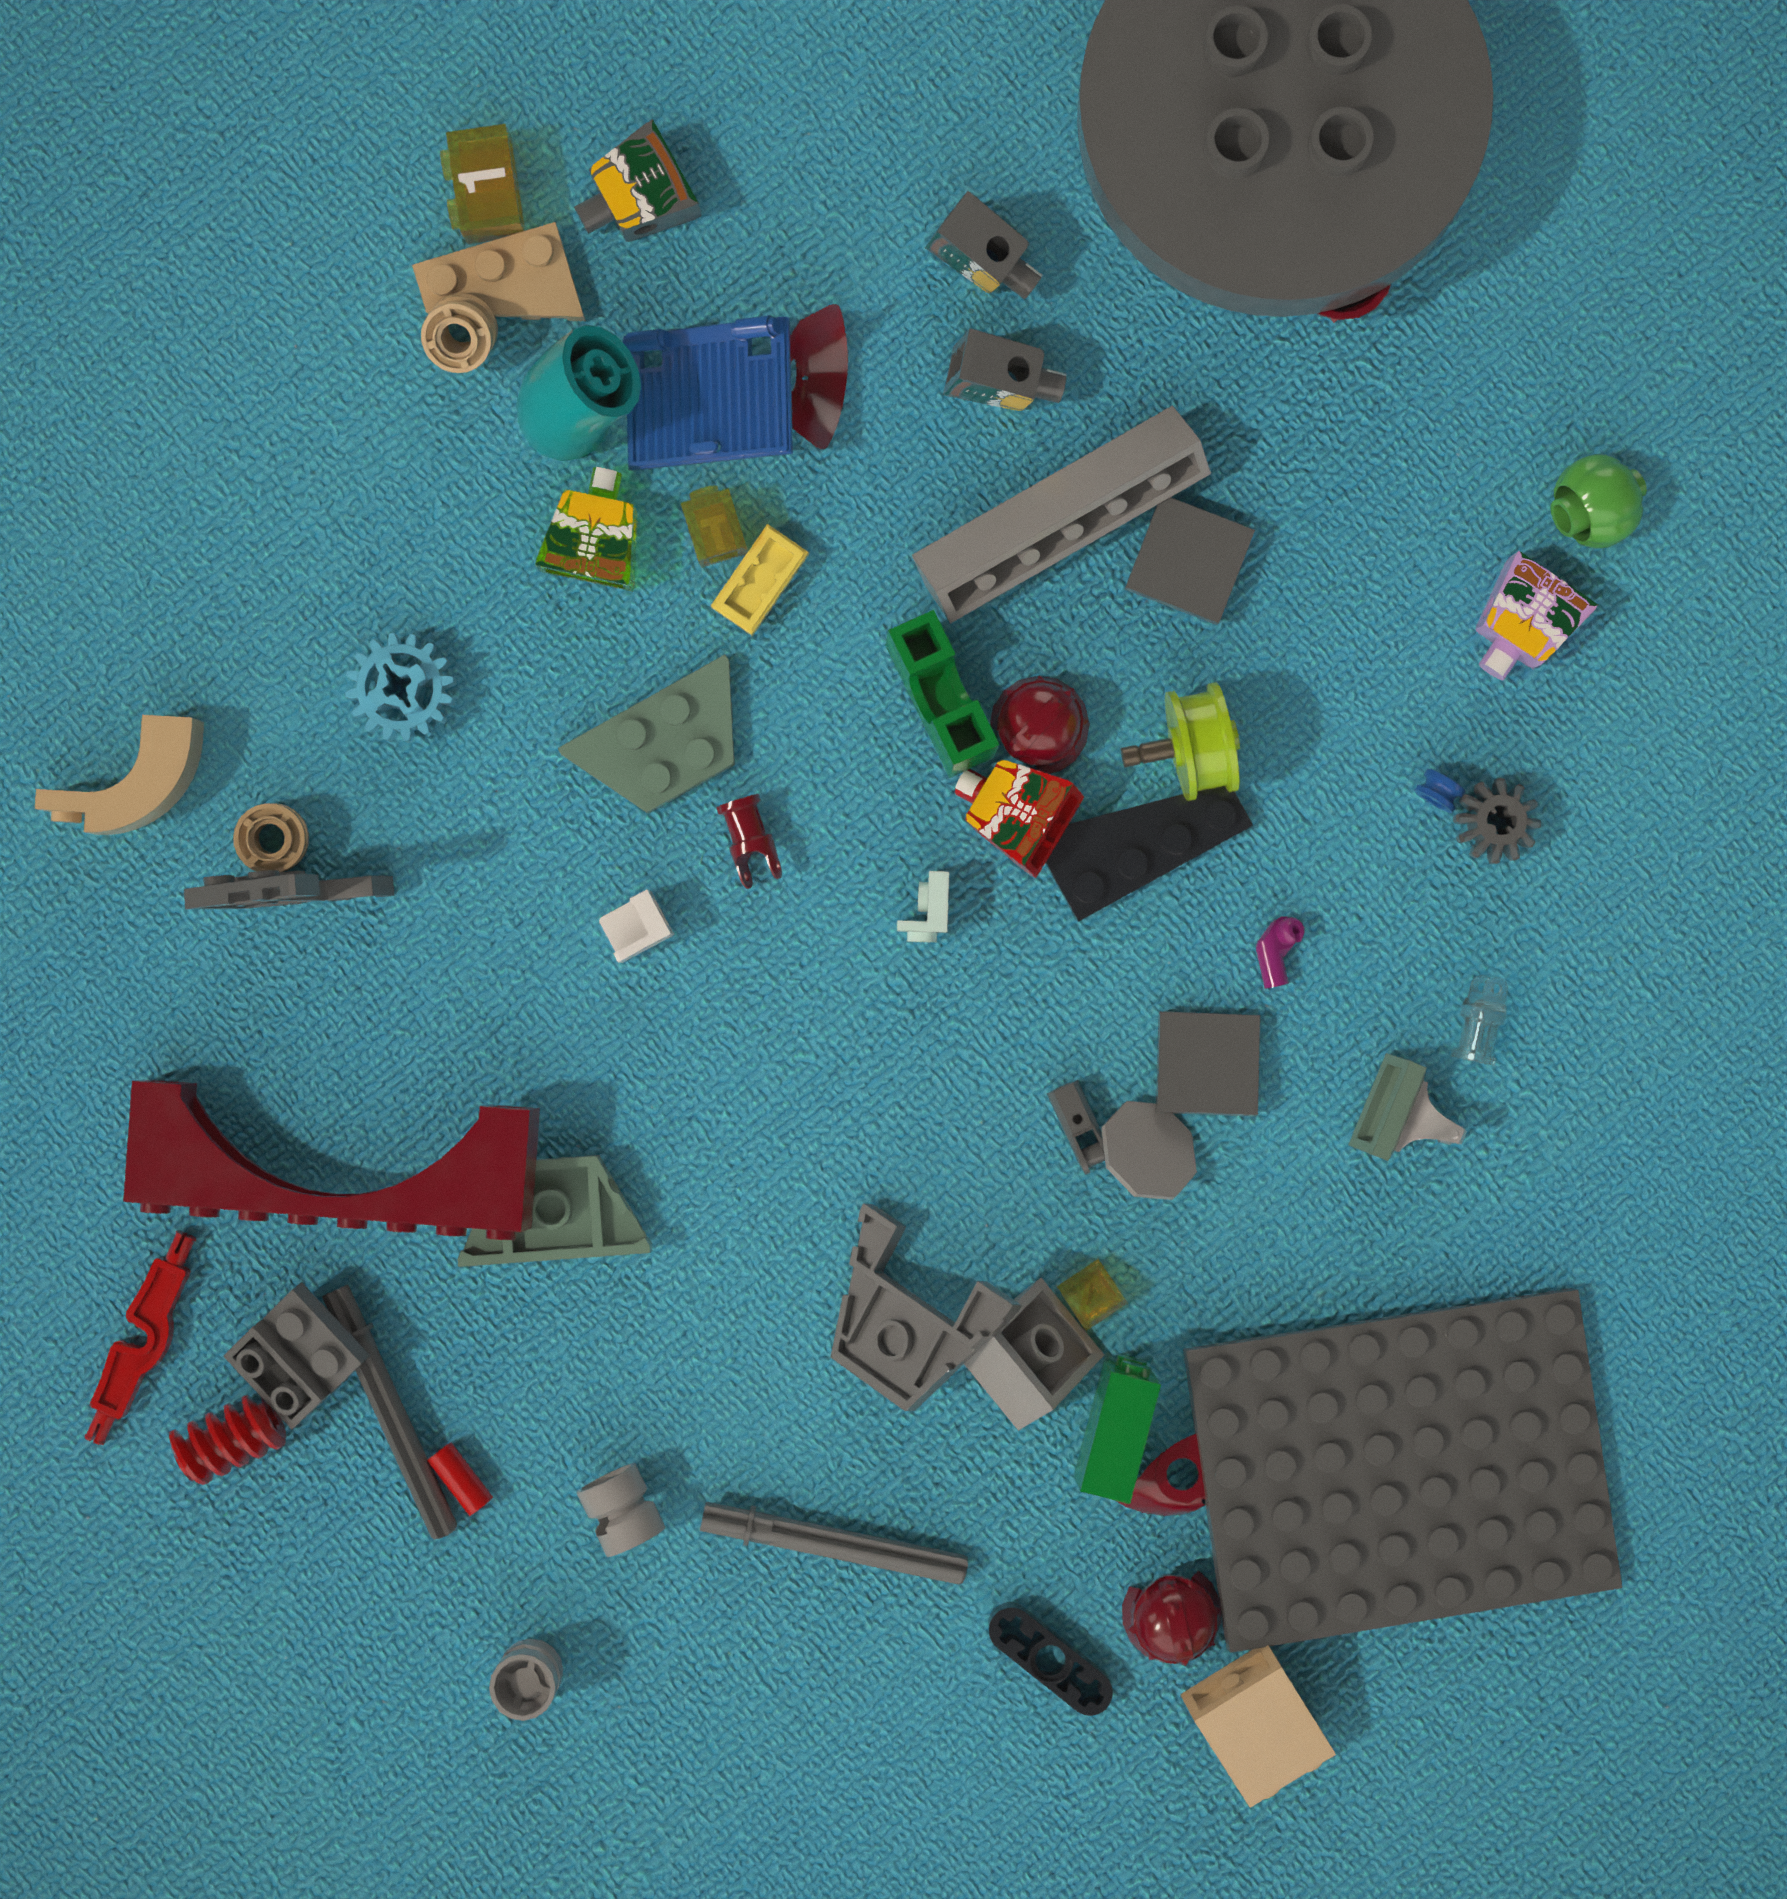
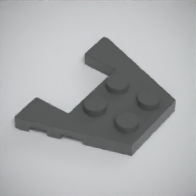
M279 870L249 872L248 876L235 877L234 875L203 877L204 886L184 889L185 909H249L303 904V902L342 901L367 896H375L376 898L395 896L393 876H362L319 880L318 874H305V871L279 872Z
M863 1203L858 1217V1222H862L858 1246L852 1247L849 1262L853 1267L848 1295H843L830 1358L904 1411H915L1019 1312L1022 1305L989 1282L977 1281L956 1322L952 1321L884 1273V1269L906 1226L874 1204Z

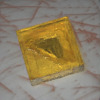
M1099 1259L1057 1286L1086 1331L1128 1304Z

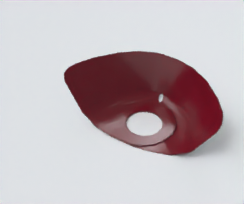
M837 304L828 305L800 320L790 334L791 362L793 359L795 360L797 369L795 386L791 391L792 429L820 449L828 447L835 433L843 407L848 375L847 338L842 312ZM804 376L808 377L807 380H803L802 378Z
M1195 1433L1178 1441L1150 1463L1136 1480L1130 1504L1117 1502L1142 1513L1160 1516L1185 1515L1205 1506L1206 1504L1202 1503V1499L1206 1501L1197 1434ZM1178 1458L1189 1459L1198 1468L1199 1476L1197 1482L1187 1490L1175 1489L1167 1480L1168 1466Z

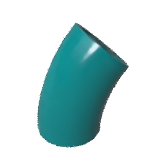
M584 325L572 330L548 348L525 375L517 398L518 423L528 444L541 455L559 461L580 459L596 450L607 436L609 427L629 414L639 401L641 390L639 370L630 350L616 335L602 327Z

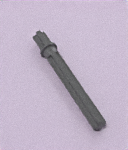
M348 1284L323 1295L322 1298L328 1311L370 1355L355 1371L431 1538L434 1540L440 1539L453 1533L457 1528V1523L377 1349L378 1347L370 1331L374 1328L373 1323L366 1324Z
M707 1501L705 1503L700 1531L744 1540V1546H748L750 1541L954 1584H962L966 1578L968 1557L963 1554L756 1512V1506L752 1505L750 1510Z

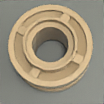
M464 293L448 295L433 307L424 320L421 329L423 349L428 358L445 371L452 373L472 371L485 361L494 347L498 335L497 321L490 307L481 299ZM459 324L465 327L470 334L471 341L459 342L455 340L449 332L448 325Z
M267 803L250 808L240 817L234 829L233 841L238 857L250 869L254 871L279 870V872H284L296 866L305 856L309 845V832L305 821L294 809L283 804ZM267 824L278 826L284 834V844L276 853L267 852L259 843V833Z

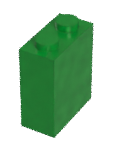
M1118 1354L1116 1362L1107 1359L1103 1361L1074 1471V1477L1081 1492L1126 1504L1131 1502L1161 1387L1160 1382L1151 1371V1368L1146 1366L1147 1362L1144 1360Z

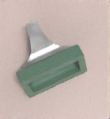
M1386 1053L1348 1145L1389 1161L1394 1151L1400 1152L1404 1146L1412 1141L1437 1139L1438 1142L1448 1145L1452 1143L1462 1144L1467 1131L1444 1117L1431 1104L1427 1091L1428 1083L1424 1081L1426 1067Z

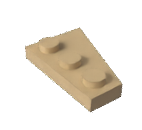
M555 222L412 265L427 314L444 297L451 294L464 293L473 295L485 302L495 317H521L522 320L563 318L568 321H586Z

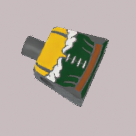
M653 119L645 123L591 166L589 172L599 193L574 206L588 234L615 221L626 242L696 220L702 216L694 193Z
M969 191L960 199L925 246V249L990 294L1003 283L1025 300L1043 276L1020 258L1029 246V242ZM986 249L993 251L997 255L998 262L989 258Z
M969 328L953 346L943 395L1023 411L1035 398L1059 403L1065 389L1066 373L1042 368L1044 351L1040 348ZM1008 371L1016 377L1017 381L1013 380L1009 376Z

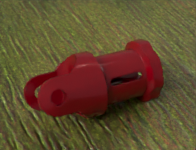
M759 794L740 798L716 807L718 815H724L733 843L729 850L740 881L746 889H750L753 885L748 860L754 852H759L766 857L774 878L780 879L782 877V868L773 836L766 833L757 806L761 801Z

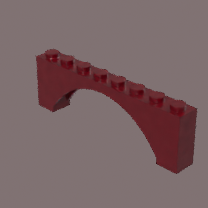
M162 1080L132 1081L123 1202L140 1203V1212L168 1214L171 1213V1206L189 1207V1216L220 1217V1209L238 1211V1219L246 1221H269V1213L288 1214L287 1223L298 1225H318V1217L337 1218V1227L350 1229H366L368 1221L387 1222L386 1231L404 1233L417 1232V1224L436 1226V1234L443 1236H466L467 1228L485 1229V1238L494 1240H516L517 1232L532 1229L540 1108L492 1104L480 1106L479 1119L464 1137L442 1158L422 1172L394 1186L378 1191L336 1194L311 1190L289 1183L267 1172L247 1158L224 1136L211 1120L196 1096L197 1083Z

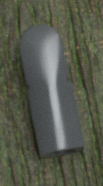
M1075 1080L1048 1092L1047 1096L1081 1169L1087 1175L1091 1173L1090 1167L1105 1161L1103 1137L1078 1080ZM1092 1129L1098 1142L1080 1149L1075 1137Z

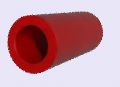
M449 1442L427 1460L469 1516L493 1498L452 1442Z

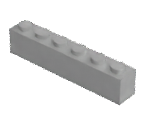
M1172 405L912 554V558L926 588L950 623L956 621L1210 475L1211 472L1201 441Z

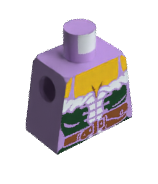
M1516 552L1505 562L1475 629L1480 635L1492 642V645L1480 661L1479 666L1493 677L1504 680L1517 660L1532 669L1542 665L1588 618L1598 604L1522 552Z

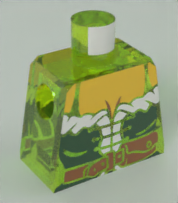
M593 467L587 494L564 490L536 558L535 566L540 572L633 592L635 586L637 510L634 504L617 500L622 479L621 473L606 468Z

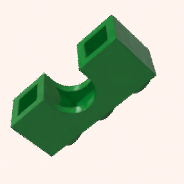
M931 610L889 629L885 646L949 778L995 758L1000 744L978 699L975 701L970 699L960 680L954 661L956 654L935 611Z

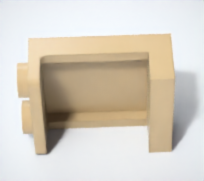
M1269 1645L1263 1648L1252 1649L1180 1694L1194 1722L1250 1808L1264 1799L1271 1798L1281 1788L1302 1775L1316 1770L1323 1762L1336 1755Z

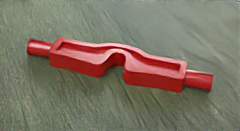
M177 1230L166 1257H159L153 1261L143 1285L126 1311L127 1321L135 1324L136 1327L142 1329L147 1334V1343L145 1346H139L119 1340L110 1347L101 1379L90 1401V1406L97 1411L87 1434L84 1436L88 1441L94 1439L93 1443L105 1444L115 1418L121 1419L128 1414L145 1374L162 1361L171 1345L174 1333L172 1313L191 1273V1270L185 1267L184 1263L194 1241L197 1239L192 1235L187 1236L188 1233Z

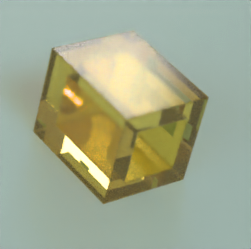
M713 485L691 492L689 494L690 500L682 502L681 506L701 568L746 555L748 549L729 488L719 491L718 486Z

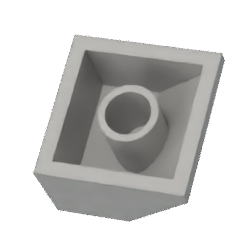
M1042 1278L1035 1281L1014 1298L1015 1301L1022 1305L1019 1312L964 1364L1018 1431L1054 1410L1104 1356L1102 1351Z

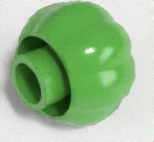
M1593 454L1583 457L1568 466L1559 476L1554 487L1555 500L1552 501L1550 507L1552 519L1557 529L1564 536L1574 538L1583 546L1595 549L1613 546L1630 536L1640 524L1643 515V496L1647 492L1645 480L1636 469L1630 470L1618 459L1606 454Z

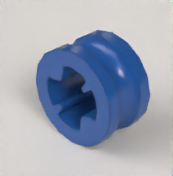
M1427 769L1424 773L1426 782L1423 785H1417L1414 792L1431 805L1452 814L1456 808L1453 804L1454 799L1463 797L1466 791L1458 783L1432 769Z

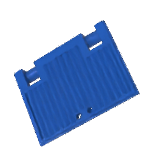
M767 315L736 319L733 323L694 328L630 332L623 337V344L630 350L636 362L641 382L639 401L632 411L627 414L629 471L793 454L789 317ZM752 338H771V353L752 356ZM644 351H662V366L645 368ZM718 445H720L721 449L717 453L716 451L718 450Z

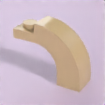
M142 715L138 757L132 770L123 780L108 789L96 792L36 789L35 809L51 812V821L82 823V814H85L84 832L95 835L126 833L152 823L168 812L180 800L192 782L201 757L204 722L191 717Z

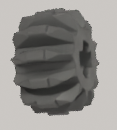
M1498 778L1494 780L1491 790L1484 782H1479L1474 785L1476 798L1470 795H1463L1459 799V803L1469 811V814H1456L1453 816V822L1456 824H1467L1468 831L1460 833L1456 839L1458 843L1467 842L1472 839L1475 840L1469 853L1471 857L1478 858L1487 849L1489 864H1498L1502 858V853L1510 861L1520 858V850L1517 844L1525 848L1533 847L1535 840L1525 832V829L1540 828L1541 820L1527 818L1526 812L1534 810L1538 804L1535 799L1522 804L1519 802L1524 794V786L1520 784L1515 785L1507 794L1505 779ZM1497 813L1499 818L1506 819V827L1497 830L1499 834H1496L1495 825L1487 823L1488 815Z

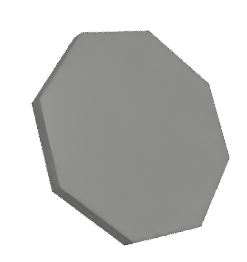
M1126 1101L1101 1127L1106 1168L1134 1197L1172 1200L1197 1173L1192 1133L1173 1113H1156V1104Z

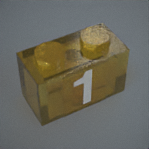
M506 124L446 132L448 149L440 150V158L445 181L453 180L455 198L447 200L452 229H460L467 244L493 241L525 231L513 141Z

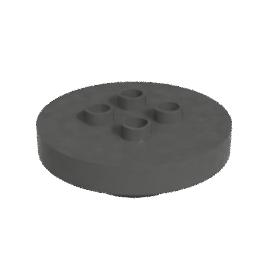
M1105 0L1095 19L1086 45L1078 93L1077 128L1084 172L1096 203L1119 240L1138 261L1157 277L1177 290L1216 307L1256 316L1287 317L1334 310L1358 302L1384 289L1405 275L1429 253L1456 217L1479 173L1488 145L1493 112L1491 65L1484 36L1468 0Z

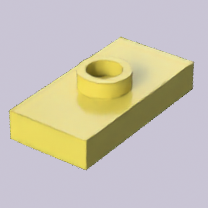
M767 524L711 604V608L753 636L809 556V552Z

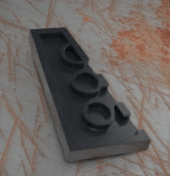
M1225 786L1197 791L1196 800L1187 801L1184 794L1068 824L1045 865L1076 921L1079 922L1250 828L1253 824L1236 793L1228 792Z

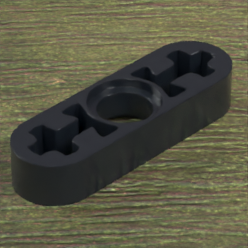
M1007 1602L997 1606L992 1611L988 1620L989 1636L992 1643L1080 1714L1093 1716L1107 1709L1112 1700L1113 1690L1110 1679L1104 1670L1022 1605ZM1016 1616L1021 1618L1019 1623L1020 1630L1031 1640L1036 1630L1042 1634L1031 1642L1025 1656L1020 1653L1025 1648V1644L1020 1638L1014 1634L1008 1635L1006 1639L1001 1637L1002 1626L999 1621L1003 1617L1008 1621H1012ZM1048 1645L1060 1648L1065 1655L1063 1665L1054 1672L1041 1670L1035 1662L1038 1651ZM1074 1662H1078L1081 1665L1075 1669L1076 1676L1087 1684L1092 1683L1094 1679L1099 1681L1097 1687L1101 1696L1097 1700L1091 1696H1088L1084 1701L1080 1700V1688L1070 1678H1068L1065 1687L1058 1684L1069 1676Z

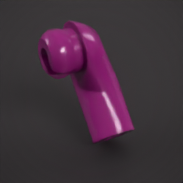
M1281 916L1272 921L1256 943V953L1264 989L1289 984L1283 958L1296 942H1300L1303 939L1305 933L1303 923L1295 917Z

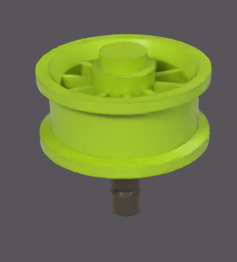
M1217 682L1207 684L1206 692L1178 697L1175 691L1166 692L1165 712L1168 738L1142 743L1139 747L1132 745L1120 748L1124 768L1140 765L1141 762L1145 764L1172 758L1182 792L1187 801L1196 800L1197 791L1225 786L1228 792L1239 790L1240 779L1236 751L1240 749L1239 734L1235 721L1230 720L1224 695Z

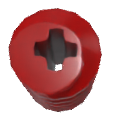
M246 1394L242 1397L244 1412L239 1413L231 1403L223 1406L225 1421L221 1422L211 1411L205 1415L206 1430L203 1431L192 1420L187 1423L188 1439L185 1440L174 1429L169 1432V1440L176 1462L184 1475L192 1482L196 1481L198 1484L205 1485L213 1480L214 1473L224 1476L231 1472L232 1464L240 1468L249 1463L250 1455L257 1459L265 1456L268 1446L275 1450L285 1446L286 1429L282 1419L262 1397V1403L257 1405Z

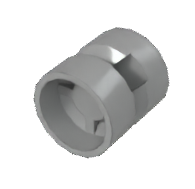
M636 1463L613 1470L593 1480L576 1492L588 1518L598 1519L599 1521L595 1533L606 1557L632 1549L665 1529L664 1522L654 1501H645L643 1498L647 1486Z
M526 1639L516 1642L506 1650L491 1675L489 1686L492 1702L499 1712L510 1719L525 1721L538 1717L548 1709L557 1693L563 1676L561 1658L555 1649L542 1640Z

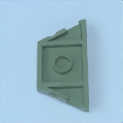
M723 655L562 745L558 748L560 754L648 814L735 765L732 729L733 716L730 662L727 656Z
M600 1155L536 1159L532 1229L517 1232L516 1240L485 1238V1229H472L465 1247L461 1250L457 1260L458 1267L643 1254L652 1252V1243Z

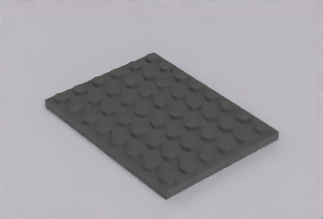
M1562 1289L1183 1349L1194 1429L1197 1434L1226 1648L1230 1653L1263 1648L1267 1645L1275 1646L1622 1588L1581 1304L1577 1289Z

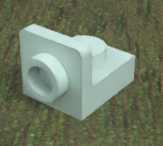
M929 871V882H919L918 912H928L927 921H897V931L907 932V942L936 943L937 933H947L949 872Z

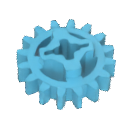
M395 633L389 634L388 646L383 647L375 639L371 640L370 647L373 654L367 657L357 652L354 657L362 667L360 671H347L346 674L348 678L357 682L356 688L345 692L346 698L359 701L360 703L351 712L353 717L360 719L368 716L369 719L365 730L373 734L382 726L383 739L389 742L394 740L397 731L401 732L403 740L407 743L413 742L414 730L417 729L427 737L433 735L429 723L435 719L445 724L447 718L440 709L442 705L451 706L455 705L456 702L455 699L445 694L446 688L457 684L454 677L443 676L442 674L451 665L449 660L445 657L433 660L437 647L429 642L420 650L419 638L413 634L409 635L405 645L401 644L398 635ZM411 656L421 660L423 663L420 665L415 664L408 668L400 666L394 657ZM377 669L379 676L376 688L369 692L371 677ZM392 672L406 682H412L406 687L407 699L410 704L395 694L391 695L397 689L394 682L396 679ZM433 685L432 698L425 708L423 700L426 688ZM395 708L401 710L408 720L393 721L384 718L380 713Z

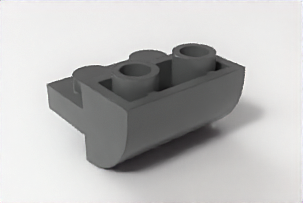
M301 1282L261 1321L255 1324L223 1357L292 1430L336 1391L370 1355Z

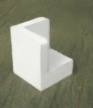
M645 890L630 898V902L602 916L599 920L615 950L613 954L618 963H623L675 935L650 890Z

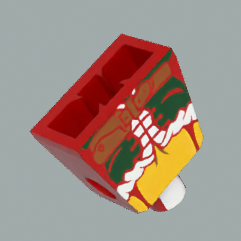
M1007 760L997 762L988 778L972 769L964 771L955 787V794L972 803L965 818L968 824L1034 878H1037L1084 799L1083 794L1074 783Z

